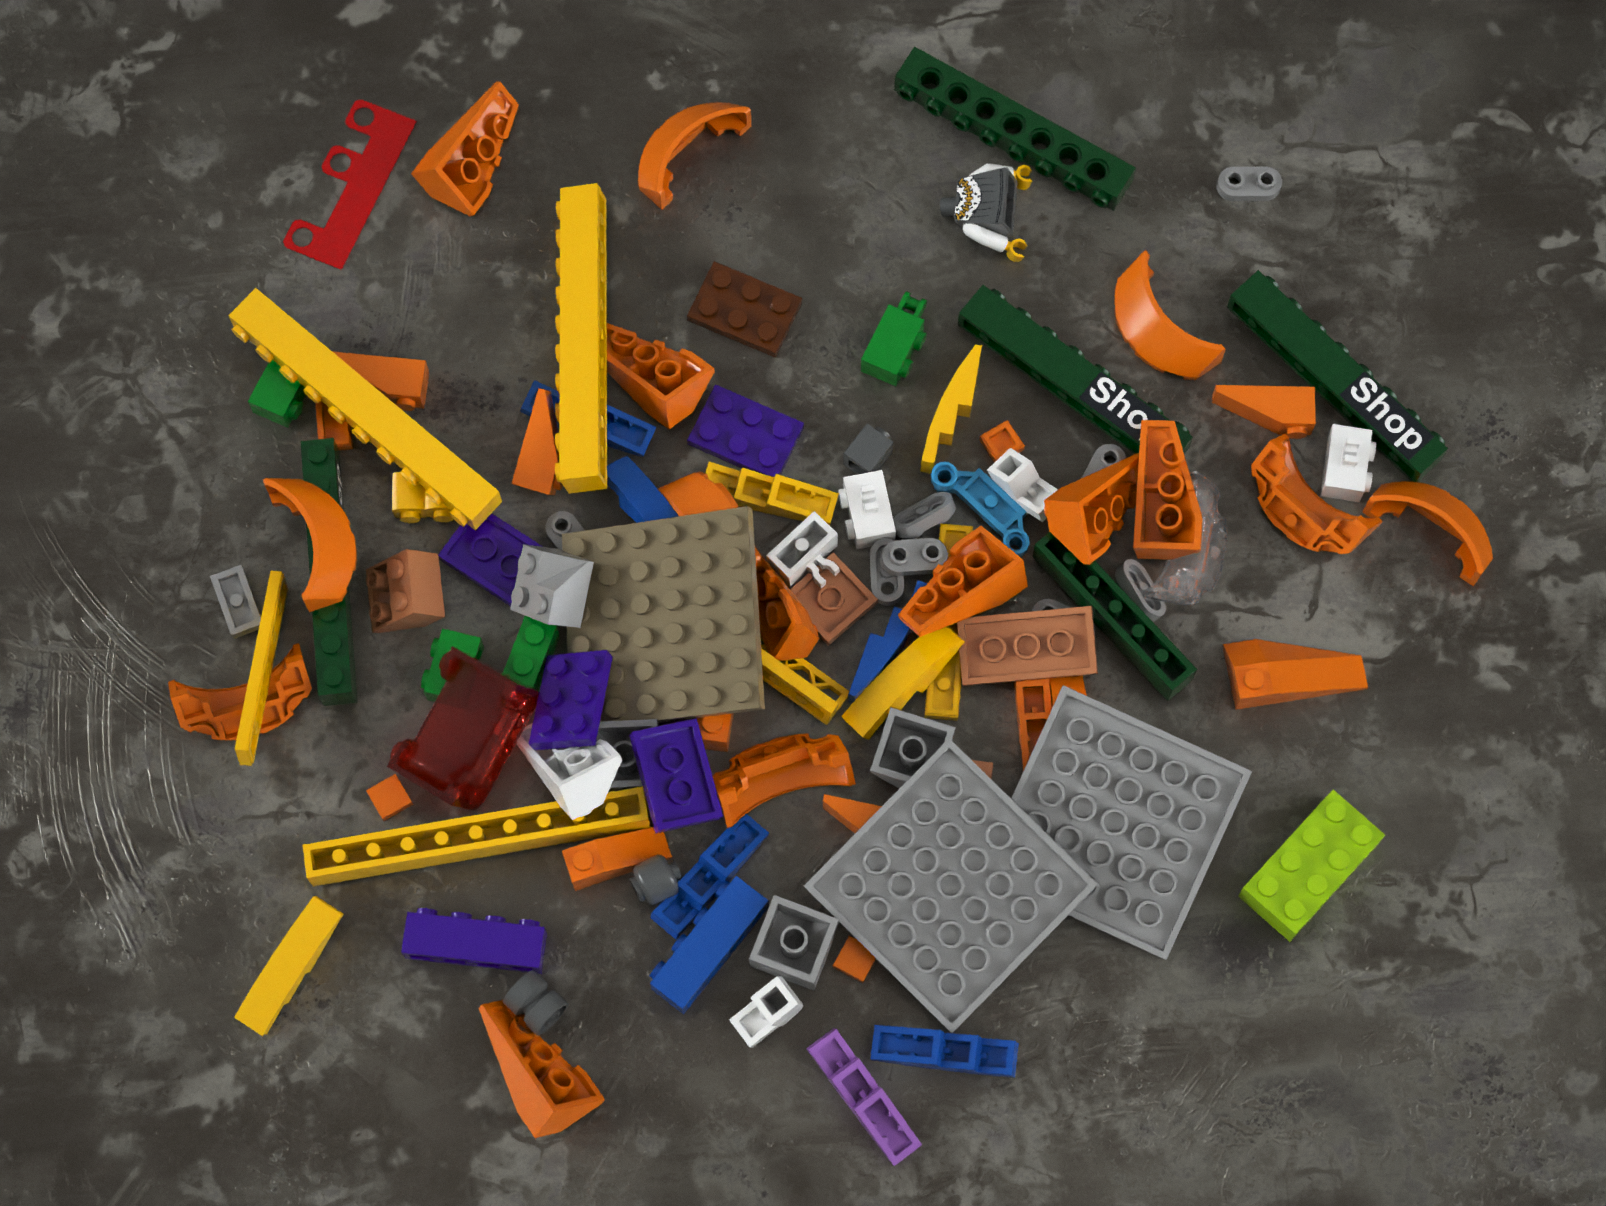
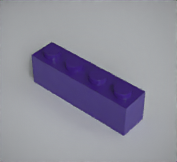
M418 908L417 913L407 912L401 950L405 959L519 972L535 970L538 974H542L547 932L545 927H541L538 921L521 919L519 924L505 923V918L491 915L485 916V920L471 919L472 915L464 912H451V916L437 915L438 911L428 908Z

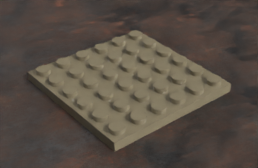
M745 506L562 534L563 551L594 562L581 628L566 626L568 653L608 650L613 656L600 722L657 719L658 723L765 709L752 508Z

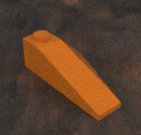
M500 81L495 82L430 148L411 173L430 197L468 216L476 214L491 192L493 183L490 182L494 168L499 167L502 158L499 156L504 139L509 137L519 106Z
M607 323V373L648 415L669 430L692 414L714 374V367L692 351L682 348L679 352L665 347V342L655 339L652 343L637 338L635 332Z
M1141 420L1133 541L1137 559L1171 560L1201 552L1203 518L1175 421Z
M1139 453L1061 487L1044 500V513L1048 520L1049 532L1083 564L1090 565L1108 550L1111 545L1109 537L1113 531H1120L1124 525L1123 515L1128 508H1135Z
M981 525L953 545L949 550L950 556L943 565H937L933 570L931 580L926 586L920 587L898 614L899 619L919 637H922L1000 606L1028 587L1024 560Z
M755 546L760 634L767 651L779 661L807 658L819 640L817 627L812 623L805 607Z
M1259 639L1222 645L1235 710L1368 689L1361 655Z
M503 1000L481 1004L479 1011L516 1111L534 1138L563 1131L604 1102V1097L587 1072L579 1065L573 1068L560 1055L563 1050L556 1043L550 1046L540 1036H536L526 1026L524 1014L516 1016L503 1003Z

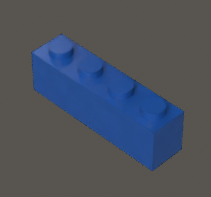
M735 876L731 882L725 880L714 895L717 898L710 909L704 907L697 914L693 921V924L696 925L688 936L683 933L671 948L674 954L666 963L663 960L660 961L649 976L653 979L650 982L651 989L683 1015L769 908V900L738 876Z

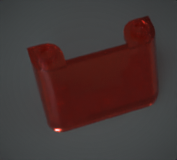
M452 646L450 651L442 657L439 664L441 677L446 680L440 694L416 738H409L403 742L399 741L393 747L390 754L391 759L387 767L451 806L476 810L487 798L517 740L537 706L539 692L465 651Z

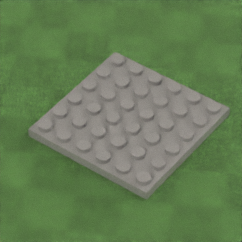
M1062 685L1011 799L1098 884L1069 916L1167 960L1252 771Z
M949 738L828 860L804 887L835 918L839 919V922L953 1033L1098 884Z

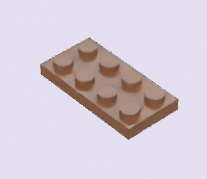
M1092 606L976 616L957 622L958 636L965 641L959 648L963 686L1098 674Z

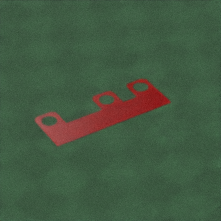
M365 100L355 101L345 119V124L351 129L371 136L362 154L339 145L331 147L322 164V171L348 183L324 229L303 220H295L283 240L284 246L342 270L417 121ZM360 108H369L374 113V120L367 126H360L354 121L355 112ZM339 153L346 154L351 160L350 167L343 172L334 171L330 165L332 157ZM299 228L309 229L313 235L311 243L304 247L295 245L292 241L294 231Z

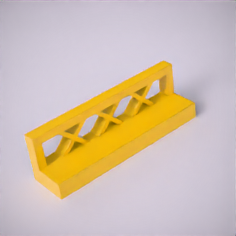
M762 644L763 680L822 723L828 725L848 699L849 690L804 658L789 660L792 664H788V660H783V663L767 653L765 644ZM802 669L809 674L810 683L793 670ZM830 689L839 698L835 701L821 690Z

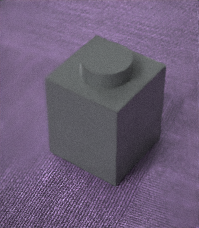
M866 424L843 453V465L857 475L880 470L893 454L894 442L891 441V436L880 427L874 429L869 424Z

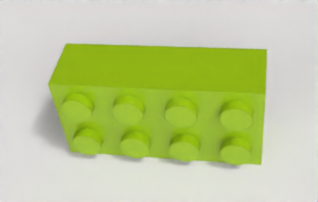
M1332 790L1242 888L1238 897L1291 942L1385 837V834L1335 790Z

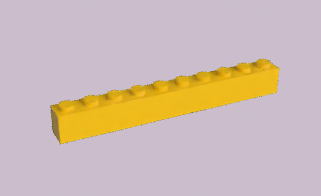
M598 183L560 188V201L556 202V213L560 220V229L556 230V242L560 249V257L556 258V271L560 277V286H556L555 294L557 303L560 306V315H556L555 324L560 335V344H556L555 354L557 362L560 364V373L555 375L556 389L559 393V403L555 404L556 419L559 422V432L555 434V445L559 452V462L555 463V476L569 494L607 489L606 197Z
M257 288L228 315L234 326L231 329L232 332L242 342L247 343L250 340L257 346L255 351L261 358L268 363L272 360L281 367L279 369L281 374L291 383L296 381L301 383L305 387L303 389L304 393L317 404L322 401L329 407L328 413L337 422L342 424L346 421L354 428L352 433L362 443L367 444L371 442L377 447L376 453L382 460L389 465L393 462L402 469L400 473L408 482L414 486L417 483L422 485L427 490L425 492L426 496L437 506H440L442 503L451 510L450 516L462 527L468 524L476 531L502 503L500 493L495 487Z
M642 786L608 792L602 805L594 808L590 814L577 817L574 820L555 801L303 844L302 847L306 877L314 887L628 833L651 827L646 797Z

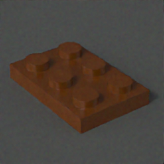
M714 261L687 314V321L776 358L802 305V298Z

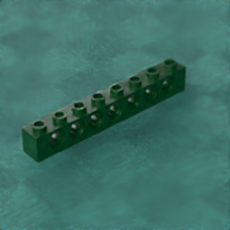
M915 46L895 75L894 91L902 99L908 102L914 101L924 106L925 110L931 115L944 117L951 121L958 130L963 132L969 131L978 136L984 144L990 147L996 146L1004 150L1013 160L1017 162L1024 161L1033 166L1040 175L1055 178L1062 182L1063 186L1074 193L1080 192L1089 197L1098 207H1107L1114 211L1133 182L1136 167ZM926 83H933L937 87L933 89L925 88L923 85ZM953 98H960L964 100V102L961 104H955L950 100ZM988 113L992 117L989 119H982L978 116V114ZM1015 128L1019 133L1009 134L1005 130ZM1042 143L1046 145L1047 148L1037 149L1033 146V144ZM1064 158L1072 159L1075 163L1067 165L1062 163L1060 160ZM1096 173L1101 175L1102 179L1093 180L1088 175Z

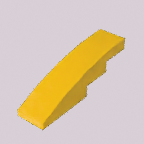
M975 344L956 370L940 400L929 428L920 472L931 474L935 466L939 444L952 446L957 415L970 417L982 345Z
M710 461L707 464L705 473L708 474V479L714 484L722 483L739 507L748 506L754 511L804 521L815 511L828 525L831 524L839 493L779 474L771 477L743 467L741 471Z
M949 626L918 637L863 690L841 717L862 738L869 740L888 717L890 708L901 710L916 691L923 693L965 641Z
M313 896L267 962L234 1018L261 1036L266 1035L283 1005L290 1002L305 974L311 972L341 920L343 913L319 897Z

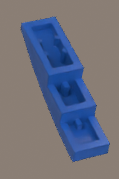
M534 380L520 412L531 416L538 388L551 391L555 412V404L559 403L558 391ZM607 405V446L643 457L656 430V426ZM556 419L557 428H559V422Z
M628 456L607 465V485L619 496V507L636 523L678 517L666 498Z
M917 580L912 597L920 587L926 586L927 583ZM894 606L883 637L870 633L848 694V703L852 704L863 690L899 655L913 630L899 619L898 614L901 612V608Z
M745 814L734 826L727 828L700 855L698 862L678 881V893L663 900L652 912L650 918L674 939H677L694 921L697 914L713 901L714 895L725 880L730 881L768 837L769 832L749 815Z
M874 1025L870 1059L879 1062L943 1071L1015 1078L1019 1043L1013 1040L981 1038L979 1035L945 1033L942 1030Z

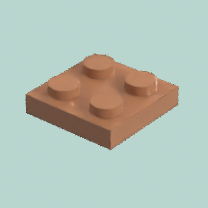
M834 552L826 559L833 561L840 568V572L836 576L830 570L822 569L817 565L820 576L826 580V585L822 589L814 582L811 572L790 589L808 611L812 623L817 627L818 636L828 646L878 604V599Z

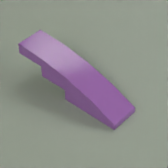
M833 1028L806 1048L893 1166L922 1145L887 1094L878 1086L864 1064L855 1056L836 1028Z

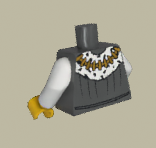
M988 163L981 166L969 176L958 180L956 197L941 198V215L943 217L954 216L955 222L966 236L996 251L1003 252L1006 250L1007 257L1011 261L1020 262L1024 256L1016 253L1013 247L1025 250L1027 244L1023 239H1014L1010 242L1008 237H1013L1017 188L1026 190L1032 183L1031 179L1021 177H1028L1030 175V167L1028 165H1021L1015 171L1013 167Z

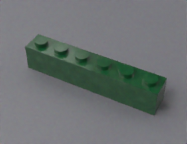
M1051 532L1035 544L1032 557L1079 607L1092 606L1094 623L1167 701L1172 699L1193 680L1197 668L1096 561L1090 565L1083 564Z

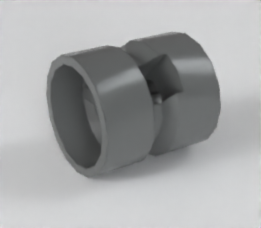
M531 970L513 985L505 995L503 1003L516 1016L525 1014L524 1021L526 1026L536 1036H540L556 1023L566 1011L569 1003L554 990L547 992L548 983L535 970Z

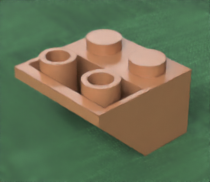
M405 549L366 569L372 633L421 628L445 617L438 554Z

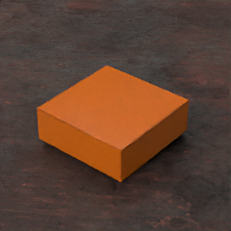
M1008 420L979 437L980 442L994 463L1009 448L1018 453L1025 449V445Z
M396 774L366 790L383 821L413 805Z
M849 935L833 964V968L864 983L876 958L857 939Z

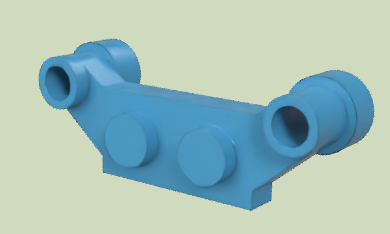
M939 462L933 467L931 482L936 492L956 494L1003 538L1002 543L1021 558L1027 553L1030 540L1023 529L1022 521L1027 512L980 468L975 472L959 471L950 462ZM940 479H946L948 482H941ZM1016 545L1020 549L1014 550L1010 546Z

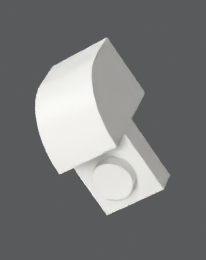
M1009 448L987 470L992 480L1027 512L1026 515L1029 513L1043 522L1046 519L1044 500L1058 489L1039 477L1031 460Z
M777 976L751 996L752 1002L729 1020L747 1045L753 1048L779 1026H784L802 1009L803 1004L784 978Z

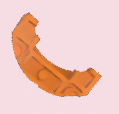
M714 102L695 105L671 116L652 134L643 150L638 171L639 190L663 210L673 200V193L669 189V184L673 180V173L666 168L667 164L706 127L716 136L722 135L725 130H734L736 134L742 136L752 126L750 108L732 103Z
M1145 250L1117 279L1114 313L1119 331L1125 342L1134 350L1135 355L1153 369L1161 373L1166 371L1183 376L1185 380H1197L1222 362L1226 349L1222 344L1210 343L1188 334L1167 317L1158 305L1150 287L1149 280L1153 277L1154 272L1148 265L1150 254Z
M1286 434L1270 440L1251 464L1252 476L1256 477L1260 496L1257 498L1265 514L1275 527H1278L1286 534L1287 538L1304 548L1316 552L1350 553L1383 522L1379 517L1365 518L1362 515L1354 516L1345 513L1320 498L1301 475L1292 454L1290 437Z
M694 472L658 488L679 516L739 507L722 483L714 484L708 479V474L703 472Z
M263 479L273 506L284 505L290 509L294 516L302 515L309 528L313 545V565L308 585L301 595L308 611L312 612L341 602L348 592L347 587L357 563L356 539L351 531L350 522L345 512L328 493L312 483L301 479Z
M1414 481L1381 484L1367 501L1362 513L1370 518H1381L1384 514L1393 513V516L1399 518L1406 507L1409 506L1463 542L1455 553V556L1459 560L1461 558L1463 563L1460 578L1474 587L1492 561L1493 555L1487 533L1473 511L1464 502L1449 494V492L1433 485Z
M299 643L294 644L285 658L272 669L260 729L262 734L277 728L293 716V710L301 703L303 698L308 697L312 690ZM175 680L168 682L170 698L180 728L190 733L196 731L211 735V738L215 740L237 739L248 683L231 688L204 689L188 686Z
M809 733L795 734L757 744L729 760L730 768L721 772H715L713 775L727 828L734 826L739 819L758 805L782 794L815 786L840 785L850 787L856 785L848 751L840 737L832 734L818 739L810 738Z

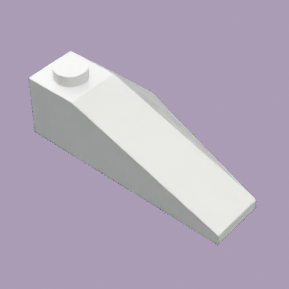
M533 723L511 734L513 740L557 803L572 820L590 814L594 808L604 803L622 762L620 754L607 741L599 739L595 746L534 750L529 745Z

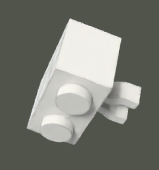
M1337 424L1332 425L1327 437L1320 491L1321 497L1360 502L1364 492H1370L1372 473L1367 472L1368 461L1373 462L1376 452V442H1371L1372 430Z
M878 470L843 477V489H838L841 509L847 508L850 518L845 520L848 540L854 539L856 549L872 547L876 541L884 538L895 540L896 530L883 471Z
M814 511L766 555V560L789 589L809 572L813 575L814 582L822 589L826 585V580L820 576L817 565L822 569L830 570L834 576L840 572V568L833 561L825 559L838 546V533Z

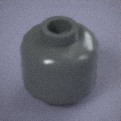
M657 854L633 867V876L629 880L640 902L646 900L650 905H657L678 893L677 881L682 878V874L674 859L668 862L664 856Z

